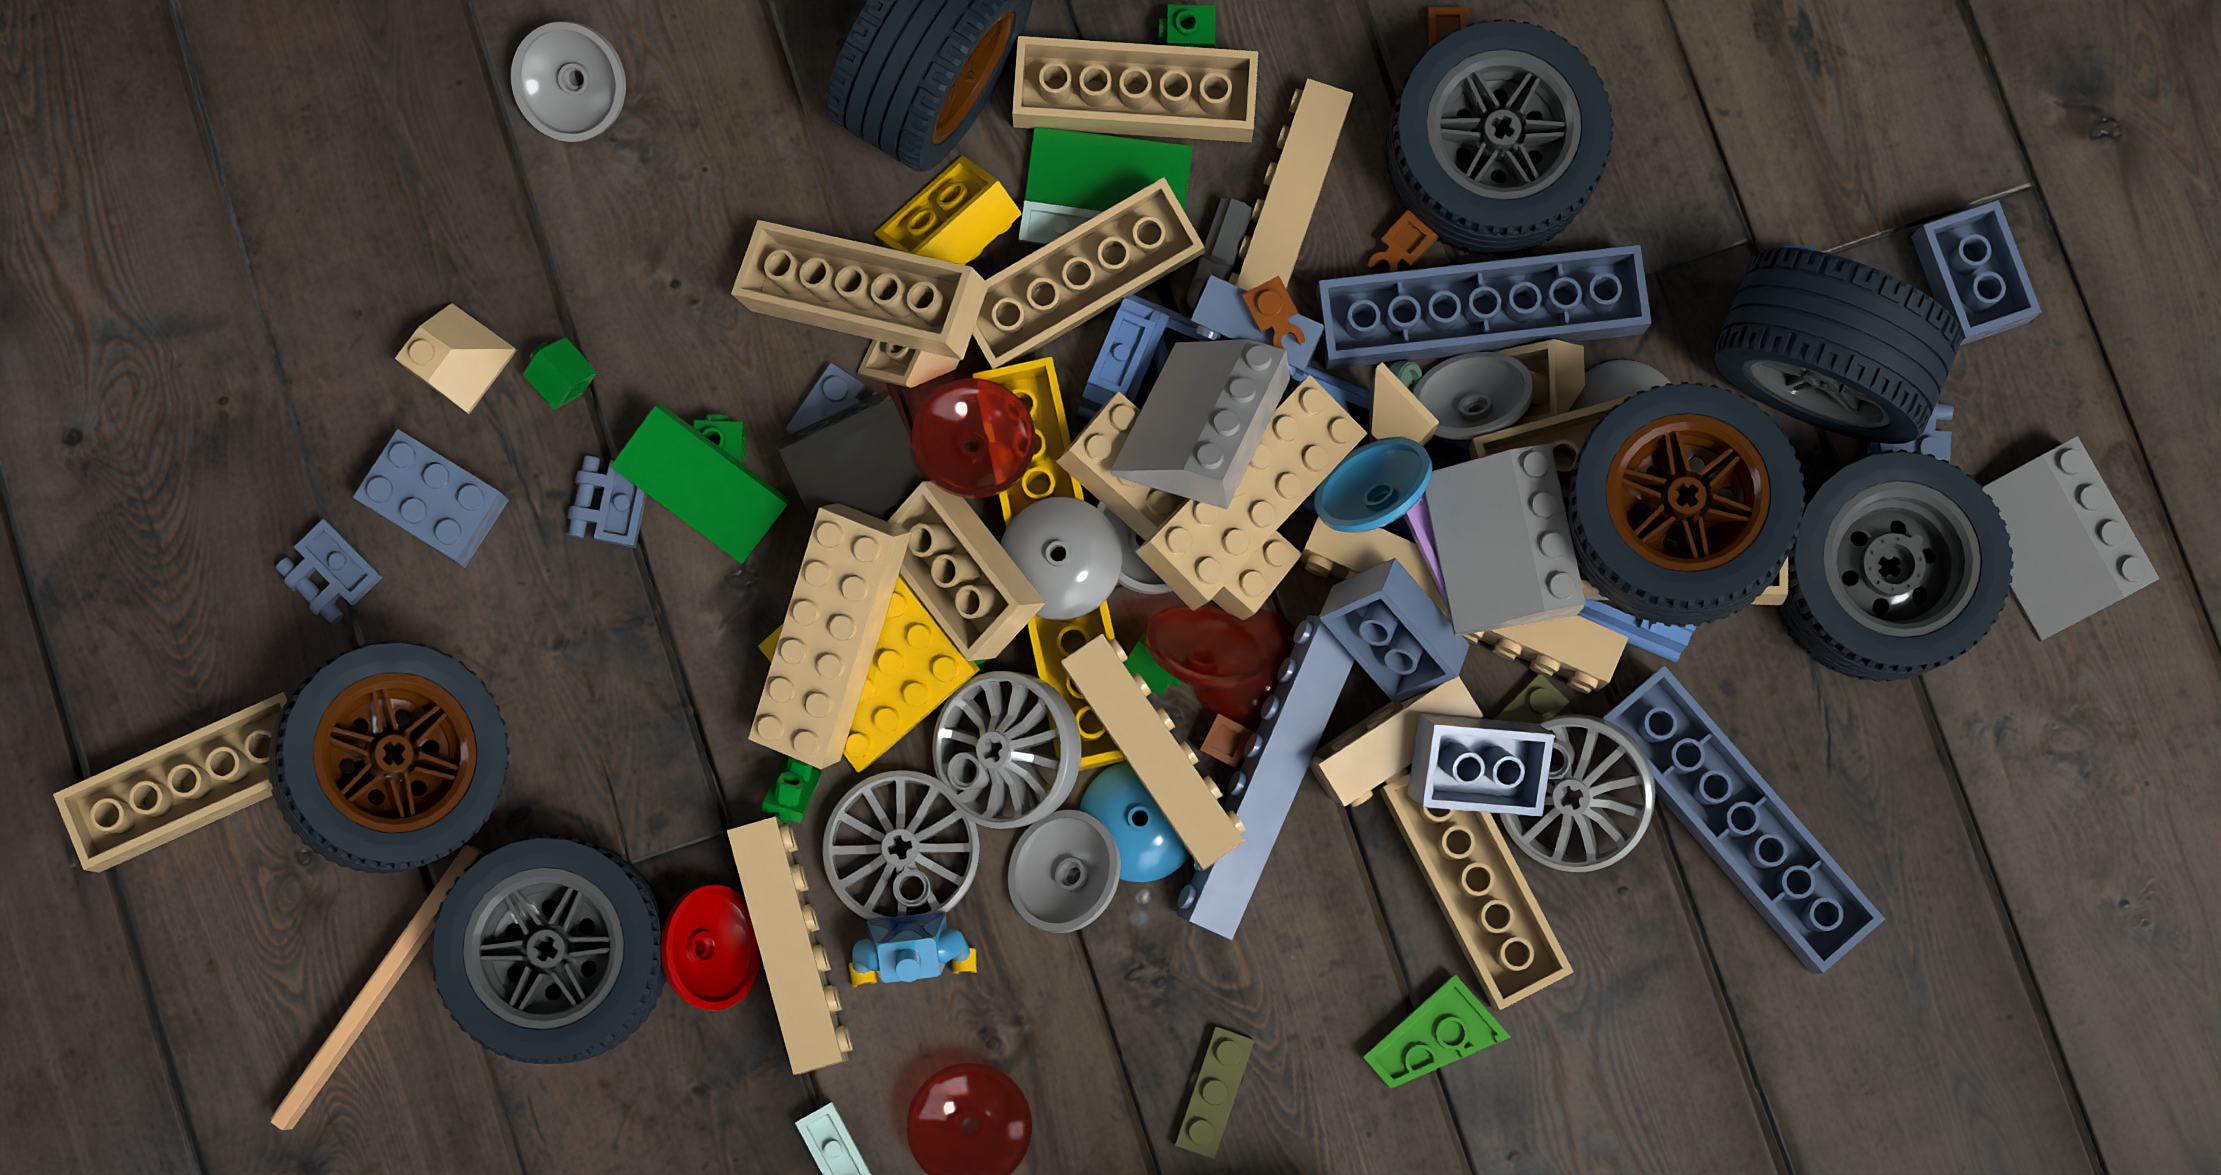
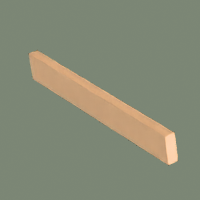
M470 845L462 848L273 1114L270 1121L281 1130L294 1128L426 942L432 930L435 929L436 923L434 920L441 910L439 908L440 903L444 902L447 897L445 893L453 887L457 876L461 877L464 874L463 870L467 866H471L475 863L476 858L479 856L484 857L486 854Z

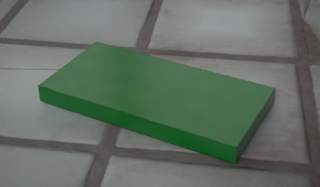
M1034 127L1025 201L1104 212L1165 177L1185 212L1193 146Z
M660 402L655 405L610 466L741 564L790 502L789 498Z

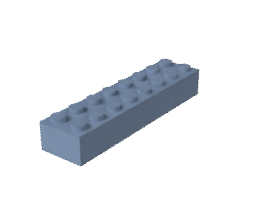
M1640 245L1320 280L1316 289L1319 323L1324 325L1321 339L1325 370L1381 364L1382 362L1391 363L1393 361L1462 355L1473 352L1498 351L1553 339L1569 343L1641 335L1651 325Z
M1665 665L1654 672L1602 717V719L1626 731L1638 743L1650 763L1655 781V793L1812 974L1824 973L1885 920L1882 914ZM1608 737V739H1609V740L1615 745V747L1617 748V747L1619 746V744L1616 743L1614 740H1612L1611 738ZM1624 753L1623 756L1638 772L1630 756L1627 753Z

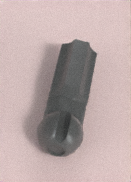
M1221 198L1204 245L1205 253L1201 255L1192 282L1185 291L1186 306L1192 313H1194L1210 275L1229 282L1254 208L1246 205L1244 202L1232 198Z

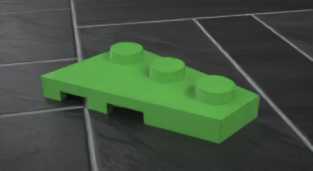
M1453 975L1362 1058L1388 1088L1392 1089L1511 1037L1457 975Z

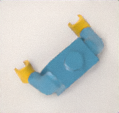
M945 911L867 920L869 939L860 940L854 945L852 963L848 964L852 987H857V985L864 983H876L875 971H877L880 981L884 983L912 982L916 979L937 977L942 974L946 962H949L951 959L952 973L959 974L962 971L977 972L976 949L969 948L960 931L948 929Z

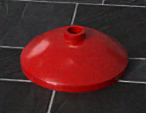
M703 885L691 889L674 904L663 928L661 956L666 977L675 993L690 1006L701 1010H723L735 1005L750 991L761 967L762 958L746 899L737 891L727 886Z

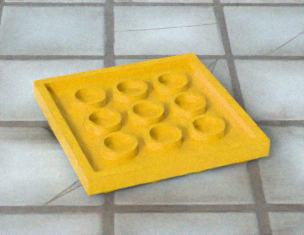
M900 572L843 750V754L858 773L866 770L980 670L974 661H968ZM783 624L758 646L771 663Z

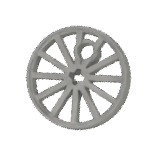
M1014 671L983 673L969 679L944 704L937 719L933 735L934 768L938 780L948 785L958 794L956 795V800L948 794V800L966 818L982 826L996 829L1026 826L1049 816L1060 807L1070 794L1076 782L1081 763V738L1078 724L1066 700L1047 682L1035 676ZM1007 681L1012 684L1008 712L1000 686L1001 682ZM983 690L986 694L991 719L974 701V697ZM1031 690L1039 697V700L1023 719L1028 692ZM1050 711L1055 720L1056 728L1028 737ZM963 712L977 725L980 735L958 729L957 726ZM1060 739V759L1030 750L1032 747ZM955 740L975 746L976 752H964L955 755ZM973 763L977 770L974 780L969 774V767H972ZM1031 763L1057 771L1052 787ZM1025 781L1040 796L1041 802L1033 809H1031ZM992 783L988 806L985 809L976 802V798ZM1008 786L1015 810L1013 817L1003 816Z
M1569 714L1553 717L1538 723L1547 730H1553L1556 736L1554 737L1553 748L1560 750L1564 755L1565 761L1563 766H1554L1550 763L1544 805L1555 806L1529 831L1524 828L1517 814L1499 813L1508 834L1531 858L1548 867L1562 871H1594L1619 861L1643 837L1654 810L1655 781L1645 753L1626 731L1599 717ZM1566 727H1583L1588 729L1577 767L1575 763V750L1570 743ZM1600 732L1614 740L1619 746L1588 774L1591 758ZM1624 753L1630 756L1639 772L1596 782ZM1632 785H1642L1643 806L1603 793ZM1570 789L1573 791L1580 789L1583 795L1580 799L1577 797L1570 799L1567 792ZM1602 808H1609L1638 818L1639 822L1636 829L1628 836ZM1562 813V826L1555 851L1539 843L1535 837ZM1590 818L1596 821L1618 845L1617 847L1608 852L1599 853ZM1574 819L1580 828L1587 857L1565 854Z
M907 770L888 771L871 776L856 784L837 803L828 819L824 832L823 862L828 880L835 893L857 915L866 920L891 918L874 912V909L896 869L897 877L893 883V893L898 900L897 917L908 916L907 907H920L927 901L932 908L927 913L941 911L947 913L964 897L973 882L979 862L980 845L975 822L956 810L932 826L917 833L938 794L943 795L946 799H948L949 794L956 800L958 794L948 785L920 772ZM896 783V829H894L872 792L875 788ZM906 783L919 784L930 788L916 815L906 828ZM860 797H866L886 831V835L847 814L850 807ZM962 819L964 821L969 836L968 843H923ZM841 822H844L881 844L835 846L839 826ZM898 838H902L906 844L912 843V849L906 851L907 858L903 860L897 854L890 853V849L896 847L895 840ZM969 853L968 866L964 877H960L922 854ZM880 855L866 866L841 880L836 866V856ZM917 863L958 885L955 892L944 903L939 904L932 892L930 880L918 869ZM886 865L876 887L863 906L847 889ZM909 877H917L924 884V892L916 900L905 899L901 892L903 882Z

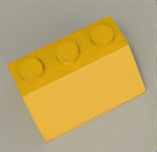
M962 155L875 231L874 234L888 249L965 265L967 262L977 258L983 248L999 234L1006 232L1022 213L996 178Z

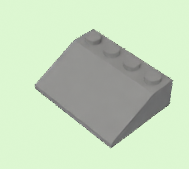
M1249 339L1175 343L1111 469V475L1228 509L1289 383L1287 351Z
M2078 436L1983 487L1982 490L1987 495H1990L1993 498L1992 502L1996 507L1998 506L2000 510L1999 515L2002 520H2005L2007 533L2010 534L2009 546L2013 550L2011 561L2014 562V565L2010 571V575L2013 578L2012 583L2009 584V589L2039 642L2160 579Z
M1551 443L1511 449L1432 471L1424 496L1454 636L1576 616L1583 609L1586 601Z

